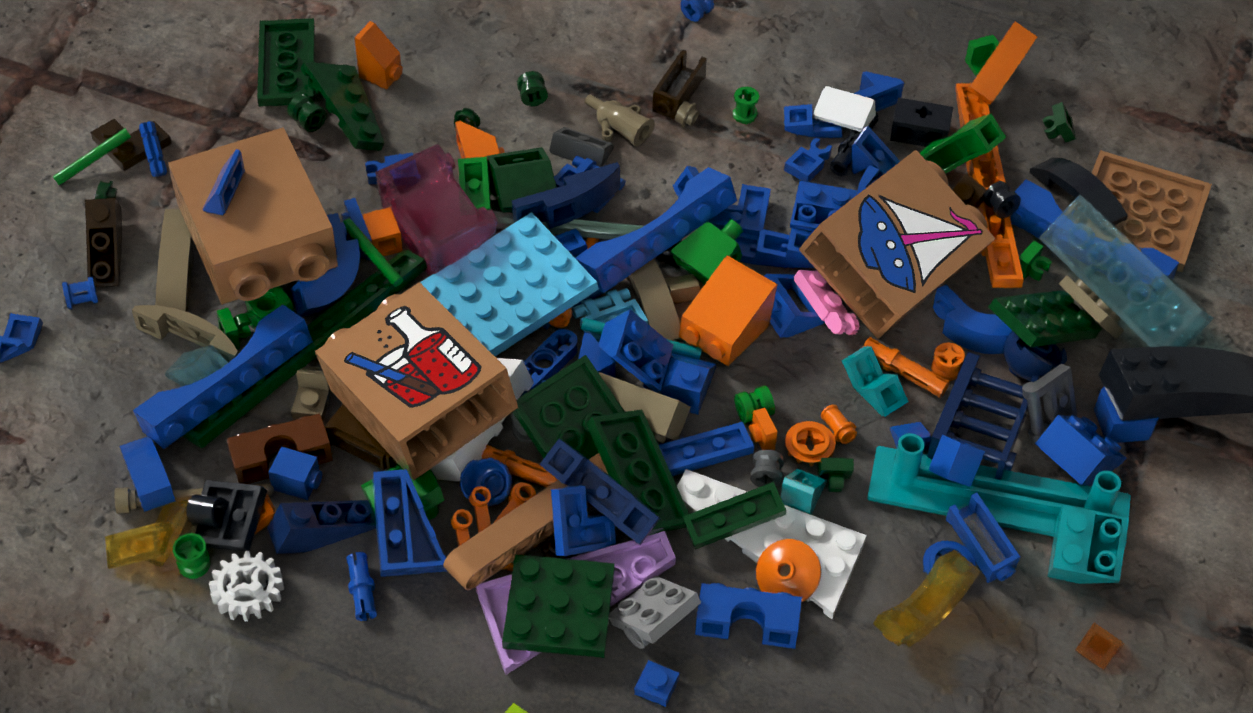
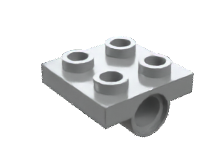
M655 575L653 578L645 581L642 587L629 598L621 601L618 607L609 614V619L613 626L624 631L634 646L643 649L649 643H655L701 604L697 592Z

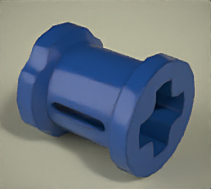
M93 276L88 277V280L72 284L62 282L68 309L73 308L75 304L90 301L94 304L98 303Z

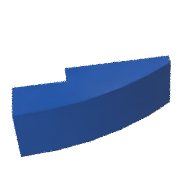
M147 436L119 446L143 511L146 512L175 502L170 481L152 439Z

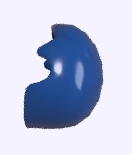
M493 458L472 460L461 472L460 488L463 495L469 499L475 487L484 486L491 493V499L487 504L488 507L504 502L512 490L513 477L508 467ZM475 494L479 501H485L482 494Z

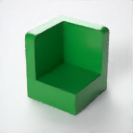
M993 34L971 40L968 43L965 62L975 76L978 75L999 44Z

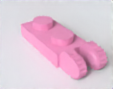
M798 270L793 280L820 319L831 329V332L839 335L843 334V332L848 335H856L858 330H860L857 317L854 313H848L842 304V299L834 293L818 271Z

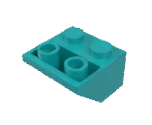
M1063 504L1057 515L1047 577L1079 584L1119 583L1129 518Z

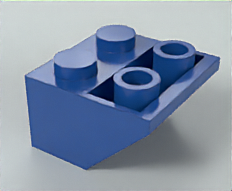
M799 181L790 228L813 232L819 224L853 199L857 194V190Z
M631 309L606 322L598 346L652 391L660 392L673 344Z
M1058 414L1035 443L1080 485L1092 486L1099 472L1113 471L1126 460V457L1119 452L1121 446L1107 436L1104 439L1096 432L1098 429L1097 425L1084 416L1078 418L1075 415L1065 416Z

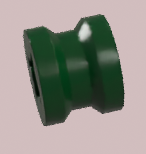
M529 71L523 73L518 78L517 87L523 104L533 107L546 101L548 91L541 73Z

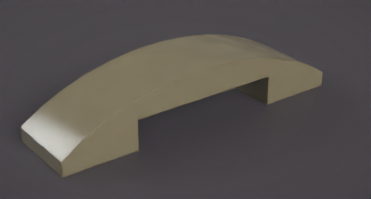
M652 259L626 277V279L632 283L641 308L648 319V324L664 338L681 342L683 339L679 337L680 322L662 272L655 259Z
M139 305L132 309L138 330L161 340L168 332H171L210 350L212 361L216 365L224 367L239 354L232 341L220 329L197 315L157 305Z

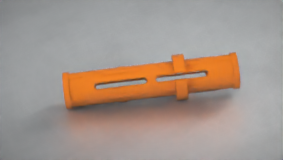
M869 337L863 347L872 346L878 363L883 365L884 370L888 372L893 371L940 399L950 385L949 380L906 358L901 354L900 350L896 348L891 349L872 337Z
M486 445L483 451L482 459L493 458L508 467L511 475L547 488L558 480L538 463L516 456V453L511 450L503 451Z

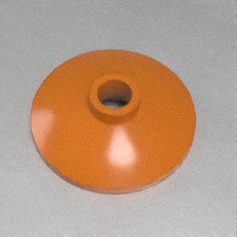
M783 539L776 541L763 551L756 567L757 583L762 592L790 593L793 596L802 597V603L812 596L820 583L821 564L819 558L810 546L799 540ZM784 565H789L791 568L787 576H782L780 573Z

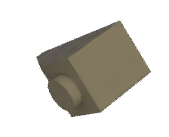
M599 372L603 381L626 412L643 410L656 441L665 443L666 438L673 441L679 439L690 411V406L679 400Z

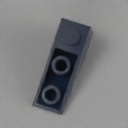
M368 500L280 503L267 530L277 554L305 553L376 529V518Z

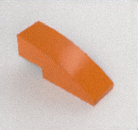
M1015 21L967 90L991 105L1025 57L1037 36Z

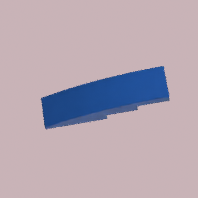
M791 228L790 235L760 229L759 236L742 232L735 240L742 252V258L739 262L784 268H814L799 250L813 232Z

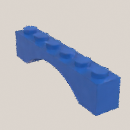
M706 168L686 182L685 188L678 200L657 219L626 235L598 242L575 257V259L597 281L599 291L605 293L735 203L737 197L731 177L712 168Z
M1027 179L1016 189L1015 193L1020 196L1021 202L1018 209L1010 215L1011 224L1029 232L1038 239L1047 242L1063 253L1076 258L1153 302L1159 299L1173 281L1179 262L1154 248L1121 246L1089 234L1074 224L1062 212L1051 192Z
M282 304L258 321L256 330L248 344L224 367L192 384L158 392L135 408L133 412L143 433L163 449L171 445L313 341L305 319Z

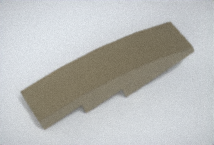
M165 209L158 259L155 305L188 312V292H191V269L194 267L195 243L180 209Z

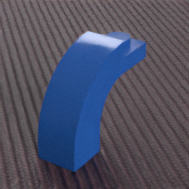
M338 213L327 215L333 227L338 267L327 270L323 276L316 280L307 282L299 280L290 289L297 314L301 317L319 313L330 307L350 288L357 275L360 263L358 239L346 241V227L343 222H340Z
M946 284L936 290L933 309L939 318L945 320L942 333L947 338L975 352L1004 354V343L1012 330L996 314H984L971 309Z

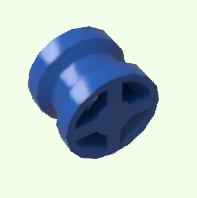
M681 0L680 7L687 19L697 22L702 19L703 14H707L714 9V1Z

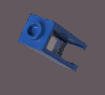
M979 494L971 495L969 504L958 510L955 504L949 507L946 521L953 527L965 547L974 557L975 562L986 577L987 583L997 578L999 581H1004L1016 572L1020 555Z

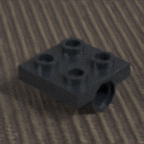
M206 480L202 494L193 495L187 504L186 515L188 521L192 524L190 533L200 535L204 538L206 546L210 548L250 552L268 490L259 485Z

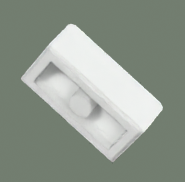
M826 86L818 100L813 118L862 132L876 116L875 101L868 97Z

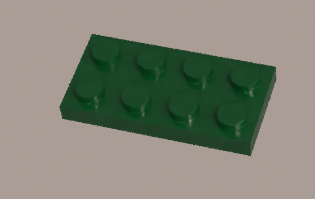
M314 18L259 21L258 107L289 105L295 96L302 93L311 97L315 103V90L312 87L313 81L310 76H304L300 70L304 61L315 62Z
M1065 291L996 297L988 307L1029 347L1093 339L1102 330L1094 322L1095 319L1087 311L1081 310L1074 303V299Z
M643 410L592 417L586 424L608 475L661 518L648 535L686 528L683 516L689 514Z

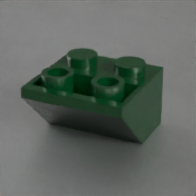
M542 147L487 156L490 191L503 213H513L512 200L557 188L551 161Z

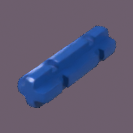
M152 121L141 123L139 130L143 138L147 160L150 163L151 174L153 177L164 176L167 174L165 161H163V153L156 133L155 123Z

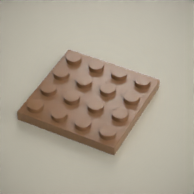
M1100 150L1092 174L1103 182L1118 199L1128 214L1127 220L1103 230L1085 216L1086 206L1080 202L1073 223L1089 234L1107 242L1135 248H1154L1178 261L1179 265L1176 271L1183 272L1212 184Z

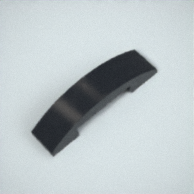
M1051 158L1030 168V173L1046 186L1056 183L1085 205V216L1103 230L1127 220L1128 214L1114 194L1095 175L1079 164L1064 158Z

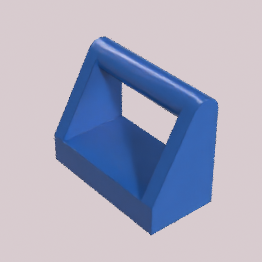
M765 274L764 277L778 284L770 324L780 338H789L825 323L820 319L793 280L795 275ZM792 288L809 312H801L786 290Z

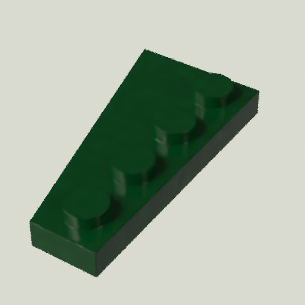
M304 61L300 70L304 76H310L315 92L317 94L321 93L326 99V108L330 113L335 114L339 118L338 125L355 149L381 151L385 142L356 67Z

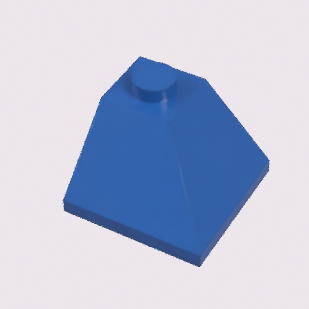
M671 353L662 388L658 393L685 403L691 407L690 413L699 415L717 364ZM644 384L643 387H642V388L651 390V389H650L649 387H647L645 384Z

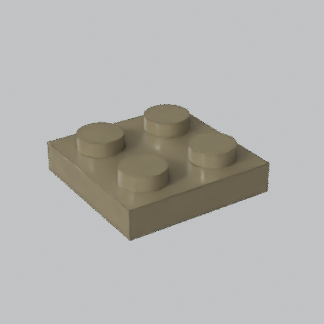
M1067 275L1059 283L1115 339L1124 332L1117 324L1121 318L1080 278L1074 282Z

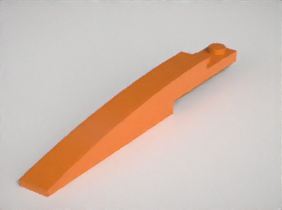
M956 83L955 87L960 128L970 120L990 114L988 103L967 90L971 83ZM998 146L994 147L989 153L966 162L967 173L986 189L998 181L1006 183ZM983 201L977 209L985 217L989 232L996 238L981 252L982 256H986L992 288H1022L1024 278L1010 216L999 218L994 213L993 208H989Z

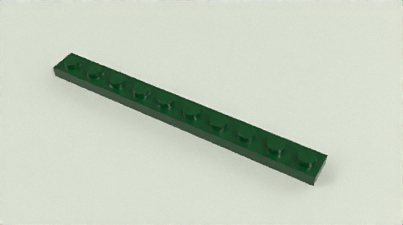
M404 249L389 261L403 278V282L399 286L394 287L380 270L376 271L307 326L313 341L184 434L183 437L201 449L295 375L297 370L305 367L317 357L315 351L325 345L327 339L334 332L343 328H351L378 308L383 300L396 294L428 268L425 259Z

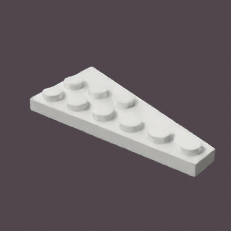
M687 469L677 485L690 514L747 492ZM784 505L786 515L725 538L726 541L729 542L731 540L741 547L742 553L758 563L763 551L769 545L779 540L795 539L810 546L819 558L821 579L816 591L806 601H813L823 609V613L833 619L863 549L867 535ZM782 566L780 570L782 576H787L790 573V566Z

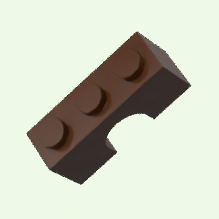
M320 413L302 416L293 421L272 424L267 428L248 433L243 432L226 438L237 481L241 484H251L269 479L268 464L278 454L281 447L316 456L319 465L333 461L330 442Z

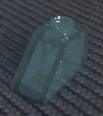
M213 345L183 353L164 374L168 379L181 386H186L208 377L224 367L228 362Z

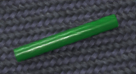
M126 128L122 129L53 175V178L60 186L130 139L131 135Z
M350 218L344 220L343 223L349 236L353 240L358 239L359 247L394 287L399 286L403 282V278Z

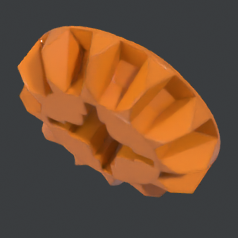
M804 421L795 424L788 430L785 437V446L788 450V456L796 458L798 464L806 462L812 467L814 463L820 462L821 458L833 456L836 445L835 437L825 425L813 421ZM808 436H810V441L814 445L812 451H809L807 445H805Z

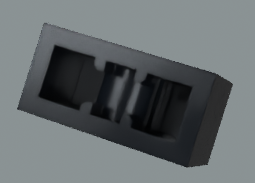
M898 98L890 141L927 147L932 142L948 137L953 107Z

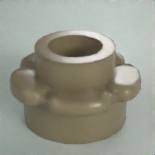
M684 101L679 107L675 121L680 123L682 128H685L687 124L692 126L696 122L699 111L696 110L697 104Z

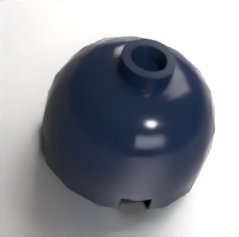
M1011 331L1004 343L1005 360L1010 372L1017 378L1031 381L1033 375H1040V379L1067 361V353L1064 348L1060 351L1056 344L1029 347L1014 331Z

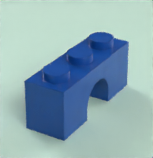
M720 583L701 584L699 597L701 604L698 605L695 635L728 639L731 625L739 619L746 618L756 621L761 626L763 631L762 644L795 649L802 597L793 596L786 592L770 593L762 592L755 588L740 589L727 587Z

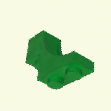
M991 113L970 120L952 136L929 144L920 154L926 161L939 165L946 174L978 156L989 153L1006 136Z

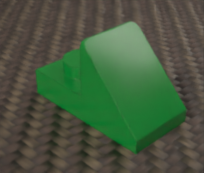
M487 157L458 159L462 216L491 214Z

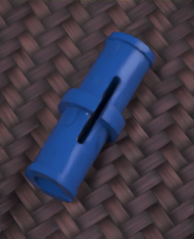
M356 552V561H354L353 553L346 558L351 580L348 583V589L350 594L353 595L356 619L368 621L366 613H369L370 619H374L377 616L372 592L375 589L373 579L370 578L367 554Z

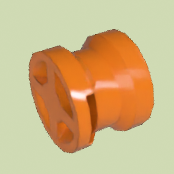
M942 343L935 348L931 370L936 375L953 381L957 379L964 362L965 353L955 343Z

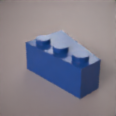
M407 469L373 472L372 482L380 576L389 577L447 571L443 567L446 556L442 552L434 529L430 525Z

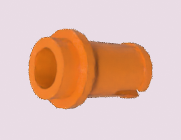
M829 405L821 412V419L833 431V436L837 442L848 444L857 436L856 425L845 418L837 405Z

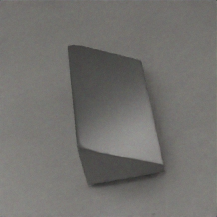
M563 127L553 133L549 152L572 161L576 156H580L583 159L590 158L596 162L597 166L602 167L614 149V144Z

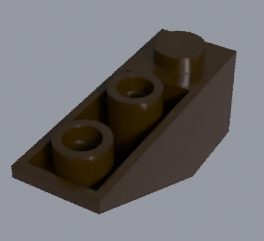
M115 198L85 200L88 277L93 276L96 288L119 286L122 250L121 205Z

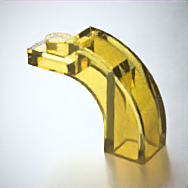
M957 550L938 557L921 585L902 603L880 613L873 625L882 632L887 640L894 642L897 646L906 643L911 647L928 635L948 616L969 590L980 570Z

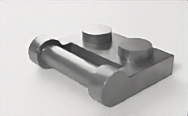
M1060 364L1036 382H1028L1022 386L1023 397L1027 399L1031 424L1029 439L1033 444L1036 443L1058 414L1077 416L1071 367ZM1042 396L1046 417L1045 424H1043L1040 397Z

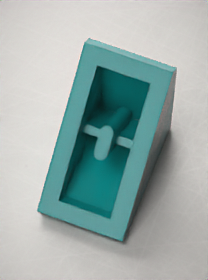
M796 469L784 477L781 499L784 505L811 515L827 480Z

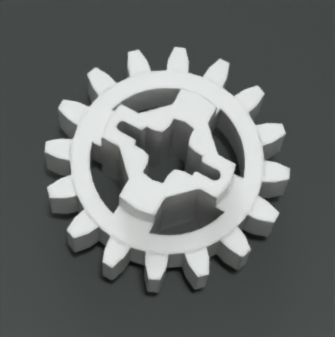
M245 551L244 558H239L234 553L232 554V562L228 563L222 560L220 561L222 570L212 571L214 581L209 582L212 602L214 605H218L221 614L228 611L231 620H234L238 614L243 616L244 622L248 621L250 614H255L260 619L262 618L261 610L266 609L272 612L274 610L272 601H281L280 591L284 590L280 567H275L274 559L272 558L264 562L263 553L261 552L255 558L250 556L249 551Z

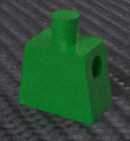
M732 219L721 230L710 222H705L675 246L671 253L678 266L689 274H693L697 280L705 285L727 255L738 262L741 260L742 252L735 240L742 234L743 229Z

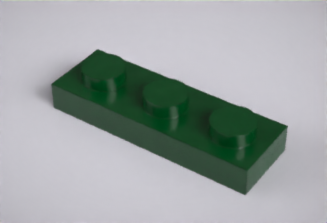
M772 482L683 516V522L696 550L786 515V508L775 483Z

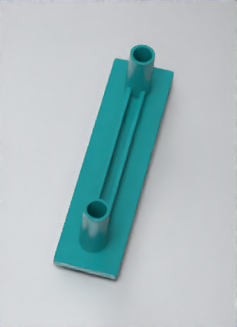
M913 433L902 435L898 441L897 449L877 446L867 497L869 501L947 516L950 506L955 504L958 510L969 504L971 495L978 493L999 526L1054 537L1057 515L1063 504L1129 518L1131 500L1130 494L1119 492L1121 480L1117 474L1111 471L1099 472L1094 479L1093 485L1087 486L1007 470L1004 471L1002 479L998 480L995 479L997 468L980 465L972 485L968 487L929 471L932 459L923 454V439Z

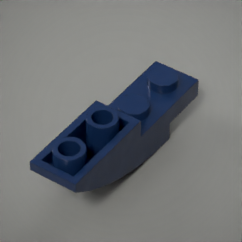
M616 162L563 177L564 186L512 200L514 223L532 212L541 223L546 222L548 228L551 229L593 211L621 188L619 163Z

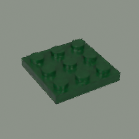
M584 355L516 399L518 408L513 411V414L543 458H545L560 438L590 459L599 452L586 423L592 417L621 413L624 410L587 355Z
M515 554L502 648L605 658L615 563Z

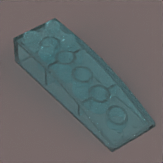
M1080 194L1039 237L1149 347H1186L1214 319L1149 256Z

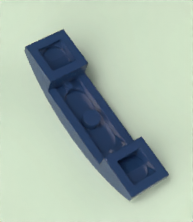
M560 438L539 464L560 482L569 487L576 485L585 486L586 501L613 521L616 527L639 545L642 544L661 519L630 491Z

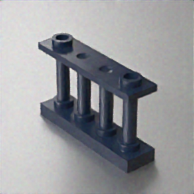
M968 352L933 432L927 457L933 459L943 434L985 451L982 459L998 464L995 479L1001 480L1005 470L1011 472L1017 453L1012 451L1028 412L1027 399L1023 397L1021 385L981 373L982 369L977 368L980 355ZM1033 375L1030 382H1036L1040 375ZM978 384L1021 398L1023 401L1019 409L973 394V390L970 387H977ZM970 405L1015 420L1012 429L1009 430L966 416L964 411H961L962 406L968 408ZM959 427H963L1005 441L1006 445L1003 452L956 437L952 430L953 428L959 429Z

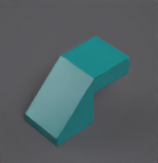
M864 346L841 360L853 388L881 416L885 417L909 402L897 374H883L872 346Z

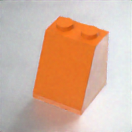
M727 255L682 315L679 337L688 344L701 348L703 352L710 355L713 359L729 366L769 327L778 284Z

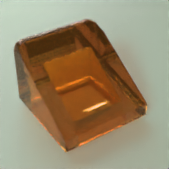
M1093 623L1075 650L1104 670L1125 643L1096 623Z

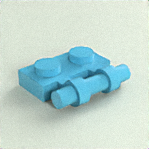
M628 288L620 291L616 289L608 291L606 296L594 300L588 298L581 301L580 305L572 307L574 318L582 317L580 318V326L583 318L606 323L630 309L648 324V319L636 299L630 300L631 294ZM583 330L586 333H591L598 342L600 341V334Z

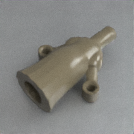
M591 94L585 99L586 105L597 110V120L602 128V140L608 142L613 140V131L609 128L611 126L634 146H639L650 137L654 130V120L641 115V109L638 105L626 107L616 100L603 102Z

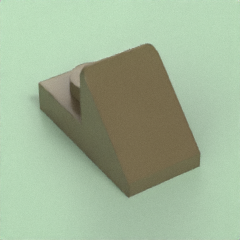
M305 366L296 372L298 390L291 410L292 419L320 413L322 421H324L332 391L322 368Z

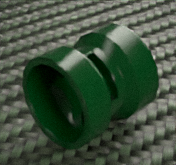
M304 93L295 96L287 108L288 115L295 121H299L300 126L307 132H314L321 128L327 117L326 111L320 105L315 104L314 100Z

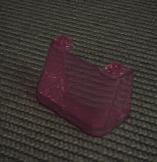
M439 144L375 172L383 209L391 208L401 232V238L412 253L425 259L428 267L425 272L428 276L438 273L448 265H452L466 257L472 250L479 248L496 233L495 227L498 226V221L493 211H487L483 206L476 209L459 186L453 175V169L456 168L455 162L451 154L445 153Z

